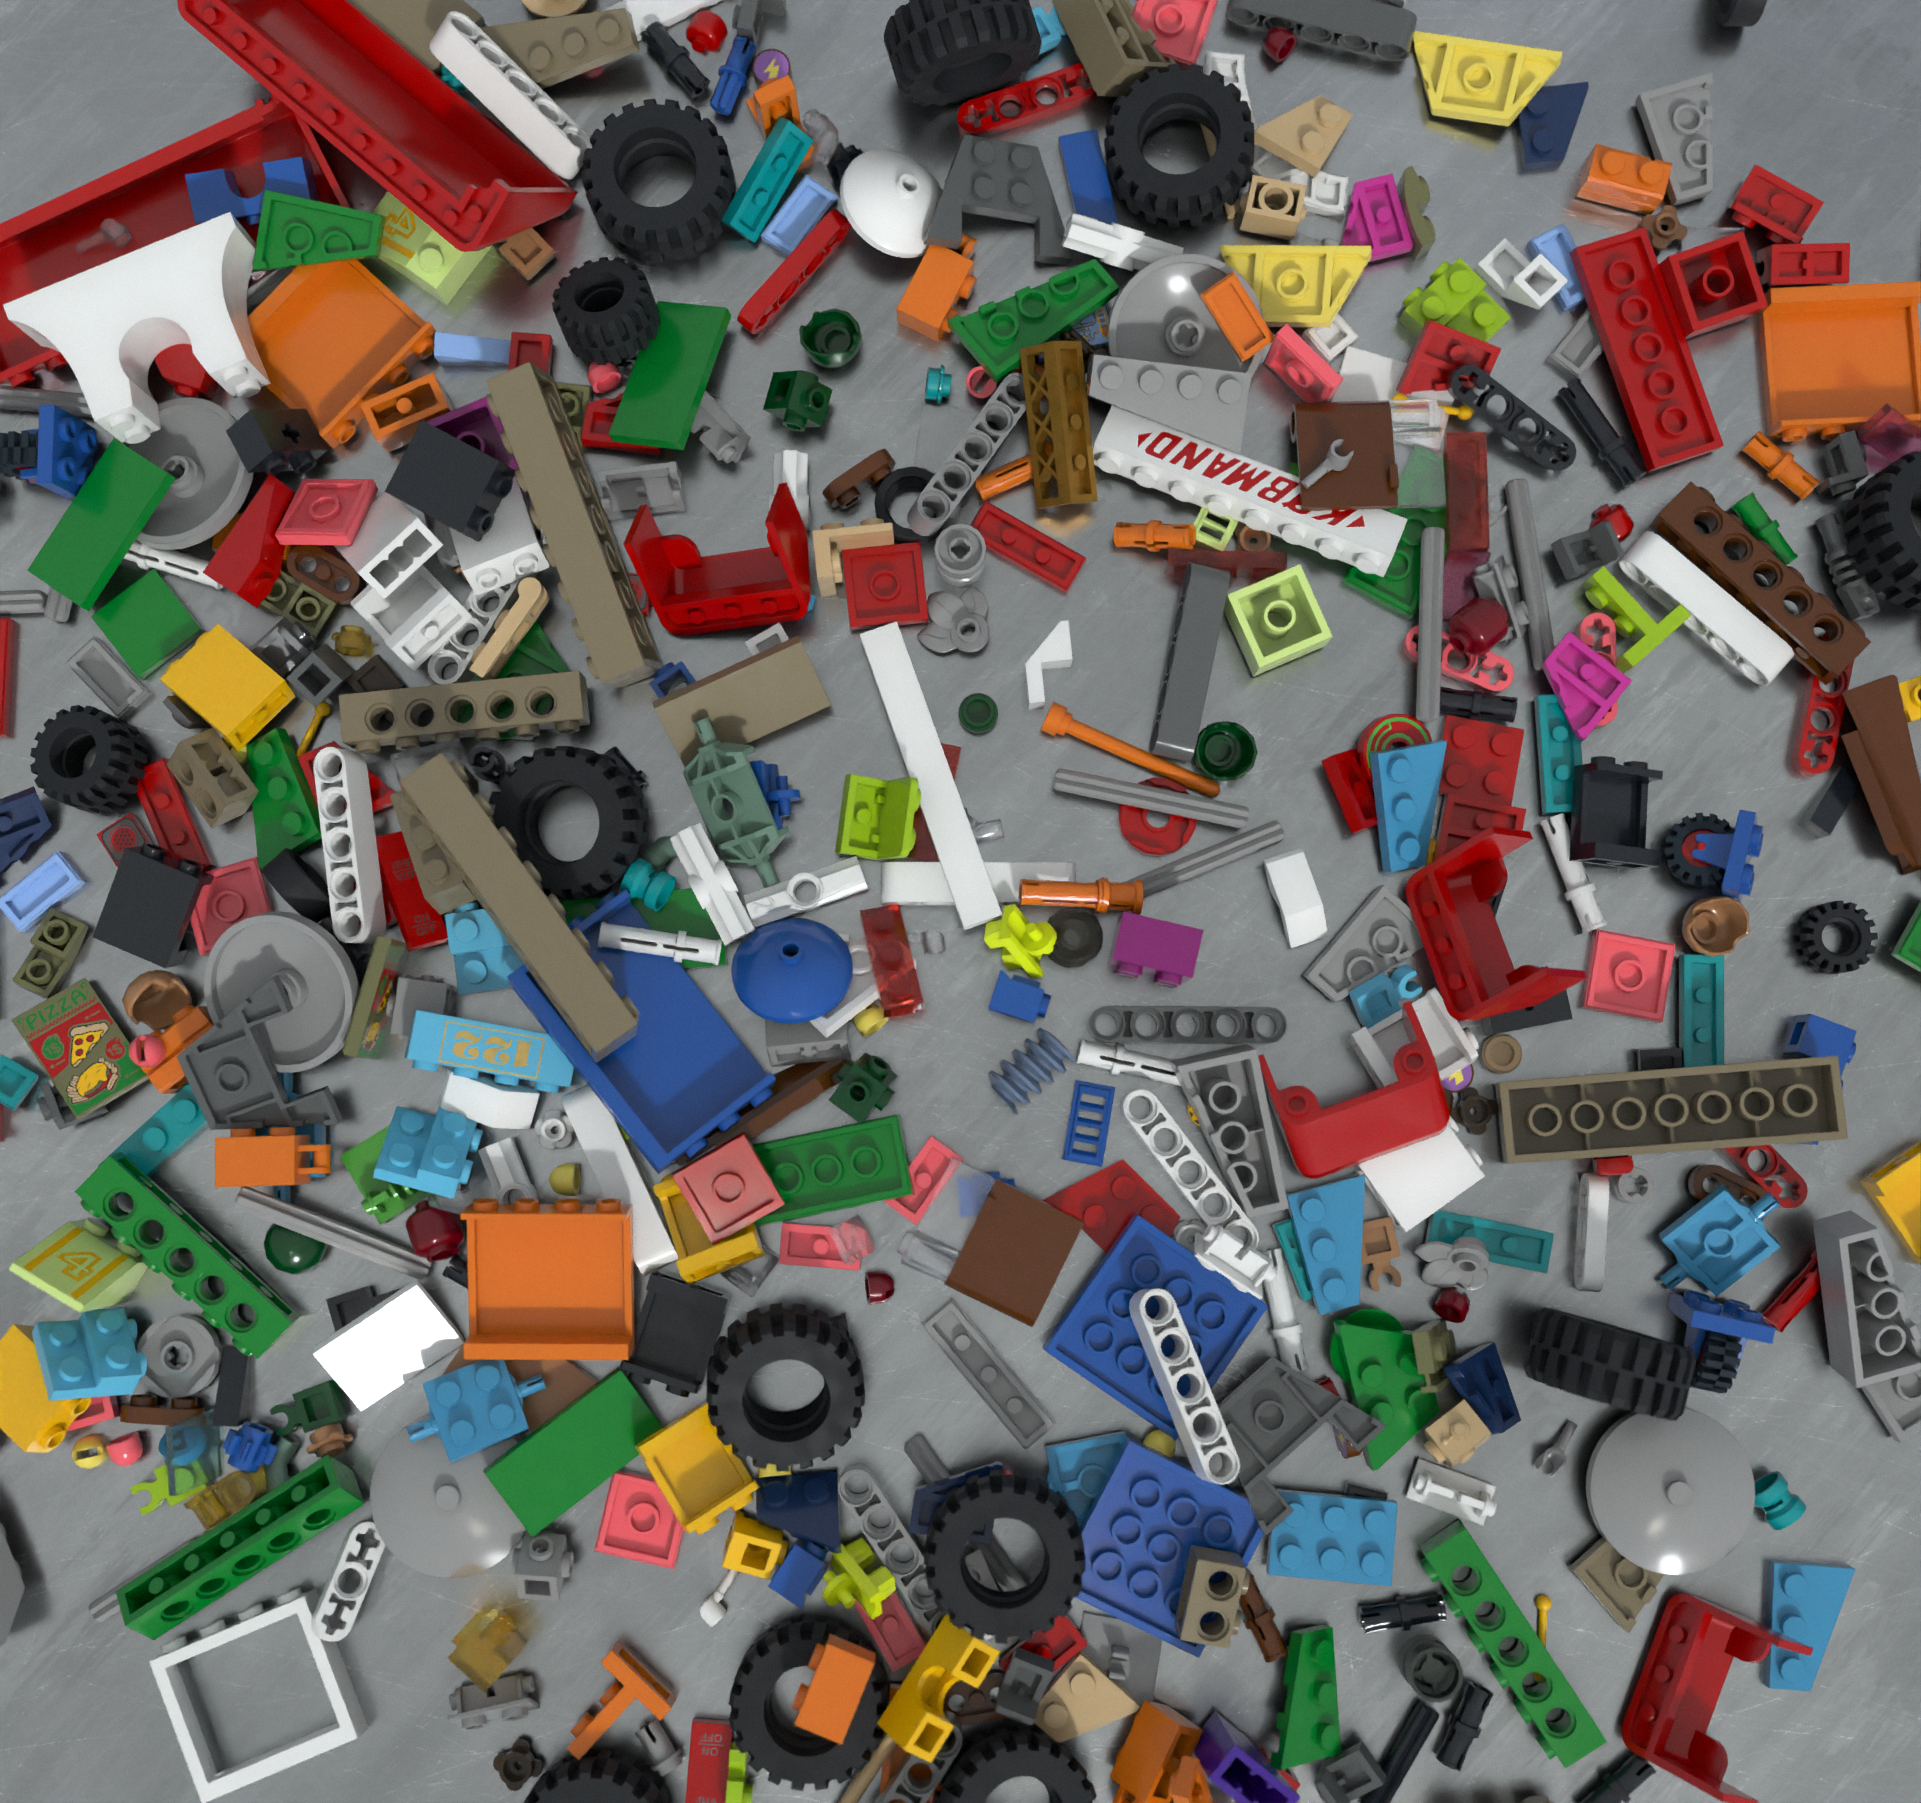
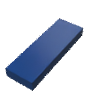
M1097 129L1059 136L1058 143L1074 213L1097 219L1109 225L1112 222L1118 224Z

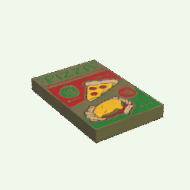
M380 935L376 937L342 1049L344 1055L363 1059H378L390 1017L386 1016L388 997L390 993L396 994L398 978H402L409 956L405 943Z
M86 977L11 1019L77 1121L149 1079L140 1066L130 1059L128 1053L130 1043Z

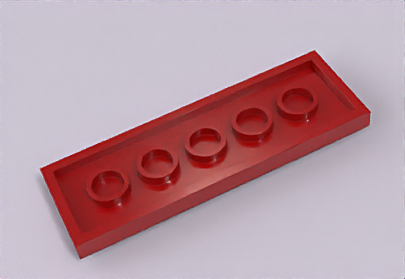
M1646 228L1635 229L1573 249L1569 254L1647 471L1651 472L1723 447L1722 438Z

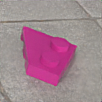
M1392 173L1356 182L1352 189L1341 246H1371L1372 257L1369 262L1410 252L1413 247Z
M1567 632L1541 664L1576 739L1580 742L1587 738L1632 682L1630 678L1571 632Z

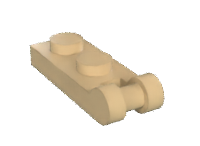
M526 577L520 581L518 585L519 598L510 611L506 609L499 615L494 624L496 631L487 643L482 642L474 651L471 658L473 664L469 669L481 679L491 680L497 677L549 601L548 591L536 578Z

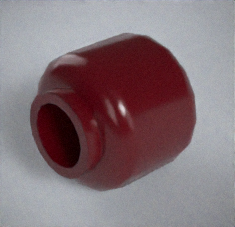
M1471 598L1449 619V640L1452 646L1462 654L1468 653L1473 656L1485 655L1508 633V614L1505 608L1492 598Z
M437 1198L427 1199L418 1203L415 1206L416 1211L405 1222L414 1253L419 1257L427 1258L428 1262L442 1261L457 1254L459 1251L458 1247L465 1239V1234L455 1206L449 1203H440Z

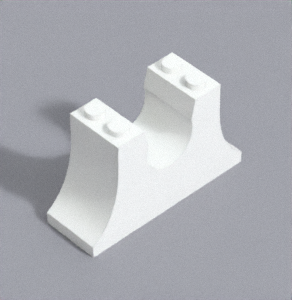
M231 212L3 304L7 317L13 324L40 346L62 353L80 384L94 421L123 444L140 443L148 439L150 433L161 429L158 404L149 391L147 377L154 358L162 350L170 346L191 344L192 353L204 369L233 398L254 396L260 392L261 387L271 384L254 344L247 316V290L253 268L256 244Z

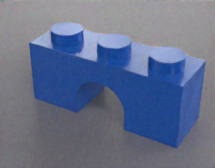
M303 157L264 162L265 186L261 193L253 198H245L240 193L235 173L226 169L186 174L185 179L195 223L201 224L231 212L238 222L247 220L248 226H259L265 190L319 201L311 161Z
M1813 1014L1796 1015L1783 1053L1798 1059L1838 1056L1840 1075L1842 1076L1845 1064L1850 1063L1855 1054L1856 1043L1853 1041L1857 1031ZM1819 1141L1800 1142V1144L1818 1145Z

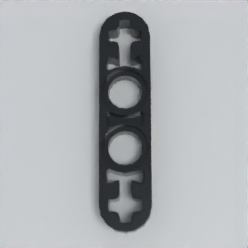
M1459 365L1450 371L1446 381L1448 393L1539 465L1548 470L1562 471L1573 464L1576 458L1574 442L1482 369L1474 365ZM1472 374L1473 377L1470 382L1476 388L1485 391L1480 396L1471 390L1460 392L1459 389L1462 386V383L1458 380L1460 375L1469 376ZM1494 395L1502 396L1506 402L1504 413L1497 418L1491 417L1486 409L1488 400ZM1478 398V401L1475 405L1473 401ZM1530 418L1535 423L1536 432L1530 440L1523 441L1517 435V426L1523 419ZM1543 440L1554 446L1562 444L1560 452L1564 456L1561 460L1553 459L1550 461L1552 453L1544 446L1537 445Z

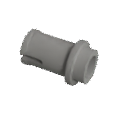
M656 1718L648 1723V1727L656 1740L651 1738L645 1726L639 1729L635 1735L641 1741L654 1764L651 1769L653 1772L658 1770L662 1777L682 1763L679 1757L682 1752L680 1749L675 1750L660 1725L659 1719Z

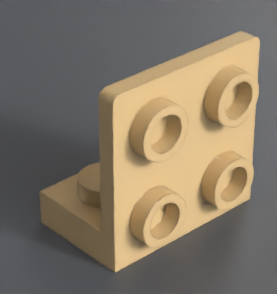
M873 518L861 521L860 526L844 527L843 523H828L820 527L821 530L812 531L816 572L821 597L837 595L836 583L843 582L840 559L842 550L894 545L892 523H884L883 519Z

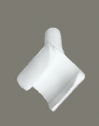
M729 1569L717 1590L701 1604L700 1616L710 1627L718 1623L727 1613V1610L719 1601L726 1595L739 1574L738 1571Z

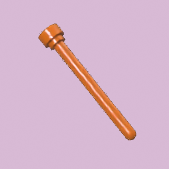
M1053 701L1041 731L1055 736L1056 733L1062 736L1065 733L1070 734L1209 797L1219 795L1221 788L1217 782L1072 718L1073 714L1067 712V707Z

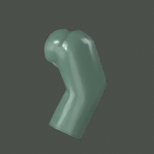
M673 836L658 838L643 853L642 859L650 862L657 873L665 871V863L672 856H678L670 840Z
M283 1435L276 1443L279 1447L271 1465L264 1464L268 1492L292 1478V1476H288L287 1465L300 1443L291 1436Z

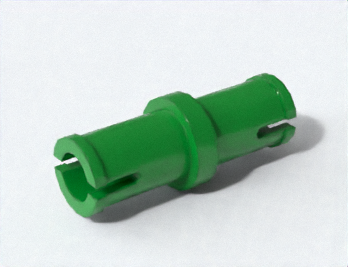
M1753 492L1731 506V509L1736 512L1750 534L1756 540L1760 539L1769 544L1774 550L1775 556L1784 565L1789 564L1798 557L1777 529L1780 527L1777 520L1772 521Z

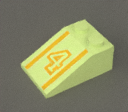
M390 192L384 195L372 211L374 214L386 217L380 256L378 258L445 305L449 304L492 247L491 245L473 252H463L456 249Z
M86 1218V1220L68 1221L15 1260L8 1270L79 1313L126 1303L148 1267L141 1259L143 1256L141 1252L132 1244L130 1246L123 1244L107 1234L109 1228L105 1224L93 1218Z

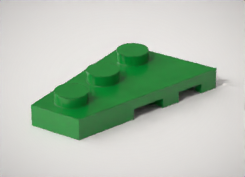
M265 190L252 270L265 271L379 257L386 217Z
M277 727L247 746L249 777L259 791L252 802L259 870H263L285 848L297 854L322 838L319 811L286 729Z
M1317 1625L1292 1631L1283 1680L1285 1687L1288 1689L1284 1712H1278L1276 1728L1281 1729L1278 1753L1272 1752L1270 1760L1274 1768L1280 1771L1341 1754L1333 1627Z

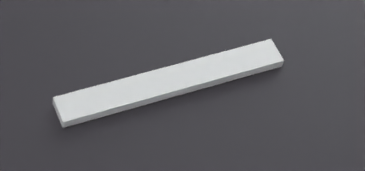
M894 622L859 634L908 775L918 778V788L921 790L920 808L963 929L966 930L1001 918V909L898 623Z

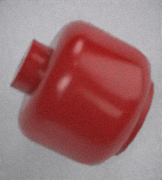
M702 10L695 14L687 26L686 39L691 43L692 48L699 53L704 52L705 49L715 52L720 49L728 29L719 15L711 11Z
M1604 504L1594 511L1596 518L1590 522V528L1600 522L1609 520L1619 542H1622L1631 534L1634 523L1623 505L1614 504L1609 507L1608 504Z

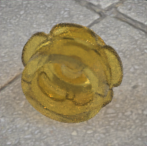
M344 625L340 627L339 633L335 632L332 634L331 639L335 641L334 650L337 653L347 656H363L367 654V647L371 644V637L364 634L365 629L362 627Z

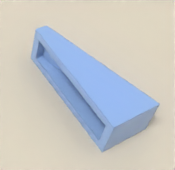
M435 332L434 357L441 366L508 367L511 340Z

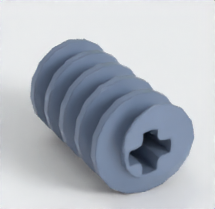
M1042 1028L1036 1030L1040 1041L1039 1044L1029 1038L1024 1041L1027 1054L1017 1049L1012 1051L1015 1065L1003 1059L1000 1062L1003 1075L992 1070L988 1073L992 1084L991 1087L1015 1115L1018 1114L1014 1103L1016 1100L1026 1106L1030 1104L1026 1092L1028 1089L1040 1095L1042 1093L1038 1082L1040 1079L1049 1084L1054 1082L1050 1071L1052 1068L1063 1074L1066 1072L1062 1059L1067 1058L1074 1063L1077 1062L1052 1033Z

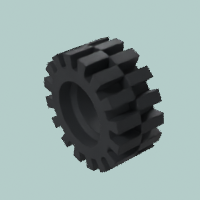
M1843 901L1828 902L1807 910L1806 913L1808 915L1800 917L1797 922L1802 925L1801 928H1797L1794 931V936H1800V942L1794 943L1795 948H1802L1804 952L1799 956L1803 962L1810 961L1811 963L1808 967L1813 970H1821L1823 974H1839L1859 969V965H1864L1870 960L1867 955L1874 953L1876 950V946L1871 945V941L1878 940L1877 933L1870 932V927L1876 926L1873 919L1866 921L1864 918L1868 913L1864 909L1856 910L1857 904L1852 902L1843 903ZM1831 922L1841 924L1849 935V943L1846 949L1840 953L1829 951L1822 941V932Z

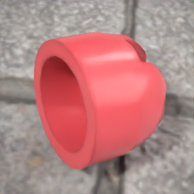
M596 360L592 361L587 372L588 381L593 390L598 394L614 390L622 379L618 369L611 361L607 362L606 365H597Z
M982 366L975 367L968 373L966 387L974 397L985 399L993 395L998 383H995L990 377L981 393L975 390L984 374H988Z
M145 1034L138 1036L131 1042L128 1053L130 1059L136 1065L154 1067L163 1061L166 1055V1046L159 1037ZM145 1041L144 1054L146 1061H142L141 1043Z
M138 1432L122 1435L105 1445L113 1463L121 1467L134 1464L140 1458L143 1451L142 1441Z

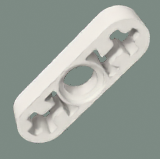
M1583 1173L1580 1180L1574 1281L1576 1289L1579 1291L1600 1292L1604 1283L1609 1206V1180L1607 1175Z
M374 1522L355 1524L350 1528L344 1539L311 1620L313 1633L321 1640L329 1642L342 1640L352 1629L385 1548V1544L378 1534ZM370 1529L372 1531L370 1538L375 1540L376 1543L373 1548H366L362 1554L361 1560H369L367 1568L357 1562H346L348 1553L353 1557H357L361 1548V1544L355 1541L358 1534H365ZM348 1568L356 1570L360 1575L359 1587L350 1594L343 1593L338 1587L339 1575ZM331 1594L340 1600H352L350 1609L346 1606H341L338 1612L337 1619L343 1621L341 1628L332 1629L330 1634H327V1625L322 1623V1618L324 1615H332L337 1606V1603L329 1602Z

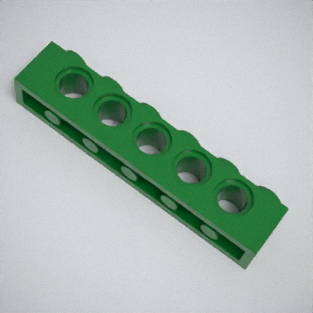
M122 1152L109 1155L75 1191L82 1198L80 1203L89 1214L96 1218L103 1217L113 1227L111 1232L120 1242L127 1246L132 1244L143 1254L141 1257L143 1263L156 1273L163 1272L174 1283L171 1285L173 1290L187 1301L192 1299L203 1309L202 1316L205 1320L218 1329L223 1327L234 1337L232 1343L243 1354L247 1356L253 1355L257 1359L260 1358L300 1317L295 1310ZM121 1192L129 1194L133 1199V1209L130 1213L123 1211L118 1205V1196ZM151 1220H156L163 1226L164 1235L161 1240H156L150 1236L148 1224ZM180 1248H187L193 1253L194 1264L192 1268L185 1267L179 1262L178 1252ZM211 1275L221 1278L224 1282L225 1290L223 1295H216L210 1291L208 1279ZM240 1303L248 1304L254 1309L255 1319L253 1322H245L239 1317L238 1306Z
M327 1454L118 1589L116 1595L124 1625L155 1640L364 1505L365 1502L353 1470Z
M1459 1519L1420 1544L1419 1546L1425 1556L1424 1559L1419 1561L1433 1583L1440 1579L1448 1590V1593L1442 1597L1456 1618L1464 1615L1472 1628L1468 1629L1466 1633L1478 1652L1482 1653L1487 1649L1495 1663L1489 1666L1490 1670L1503 1689L1510 1685L1518 1696L1512 1703L1526 1724L1534 1721L1541 1731V1734L1536 1736V1739L1548 1758L1551 1760L1557 1756L1566 1769L1607 1743L1600 1729L1462 1521ZM1460 1566L1472 1568V1574L1465 1582H1455L1452 1580L1454 1570ZM1485 1601L1495 1603V1609L1490 1616L1478 1617L1475 1615L1476 1608L1480 1603ZM1506 1637L1518 1638L1517 1647L1511 1652L1499 1650L1500 1642ZM1532 1672L1541 1674V1680L1536 1686L1525 1687L1522 1685L1523 1679L1527 1674ZM1554 1708L1564 1709L1565 1713L1561 1720L1554 1723L1546 1721V1716L1550 1710Z

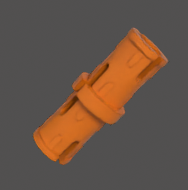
M1760 430L1742 448L1744 453L1748 454L1768 471L1766 475L1771 480L1776 478L1798 496L1801 501L1820 482L1793 460L1795 456L1791 452L1785 453L1764 436Z
M1150 520L1148 523L1117 522L1113 532L1116 547L1147 548L1150 552H1158L1161 548L1192 550L1193 545L1196 543V528L1193 524H1162L1160 520Z

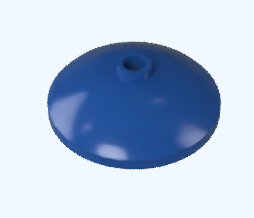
M785 918L756 928L755 931L748 934L742 940L734 954L731 973L737 996L753 1013L774 1022L802 1023L827 1014L843 1000L852 982L853 963L849 948L844 940L828 926L805 918ZM789 953H795V954H796L795 956H791V957L786 956V954H789Z

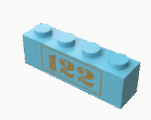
M414 1009L404 1055V1058L413 1060L412 1068L437 1072L438 1064L454 1067L453 1075L478 1079L479 1072L495 1074L494 1082L518 1086L519 1079L535 1081L534 1089L558 1093L559 1086L570 1088L574 1067L549 1034Z

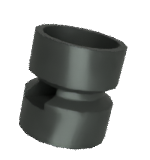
M1418 1634L1409 1638L1402 1645L1398 1655V1667L1404 1679L1422 1699L1429 1702L1442 1703L1451 1699L1459 1691L1463 1682V1669L1456 1656L1440 1639L1429 1634Z

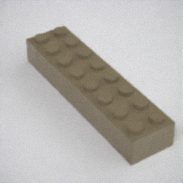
M528 362L486 380L490 393L486 395L488 405L494 416L501 419L505 430L500 433L502 442L508 453L515 456L519 467L515 469L516 479L521 489L529 493L533 506L529 507L531 518L537 529H542L547 544L543 545L544 552L552 567L556 566L562 581L558 582V589L564 602L567 605L571 604L576 618L572 620V626L578 639L586 643L590 656L586 657V662L591 675L595 680L599 679L600 683L621 688L654 675L657 670L663 667L554 378L531 362Z
M442 753L438 754L399 780L405 801L595 1063L599 1062L637 1035L638 1016L640 1013L626 994L619 998L613 988L615 986L613 982H615V979L602 961L595 964L589 955L591 953L588 949L591 946L577 927L570 930L565 922L567 920L564 917L566 911L552 893L546 897L541 889L543 887L540 884L542 879L529 860L521 863L517 856L519 854L515 849L518 846L507 829L503 826L497 830L494 826L495 821L491 816L493 811L480 793L475 796L470 793L471 788L467 783L469 778L455 759L449 763Z
M1838 1056L1495 1083L1503 1164L1848 1139Z

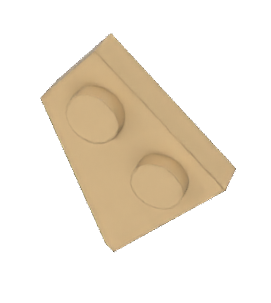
M1319 95L1259 126L1254 133V143L1316 178L1349 124L1353 114Z
M1081 1650L1046 1688L1039 1703L1037 1718L1034 1723L1057 1743H1061L1137 1712L1141 1705L1140 1701L1115 1679L1108 1678V1673Z

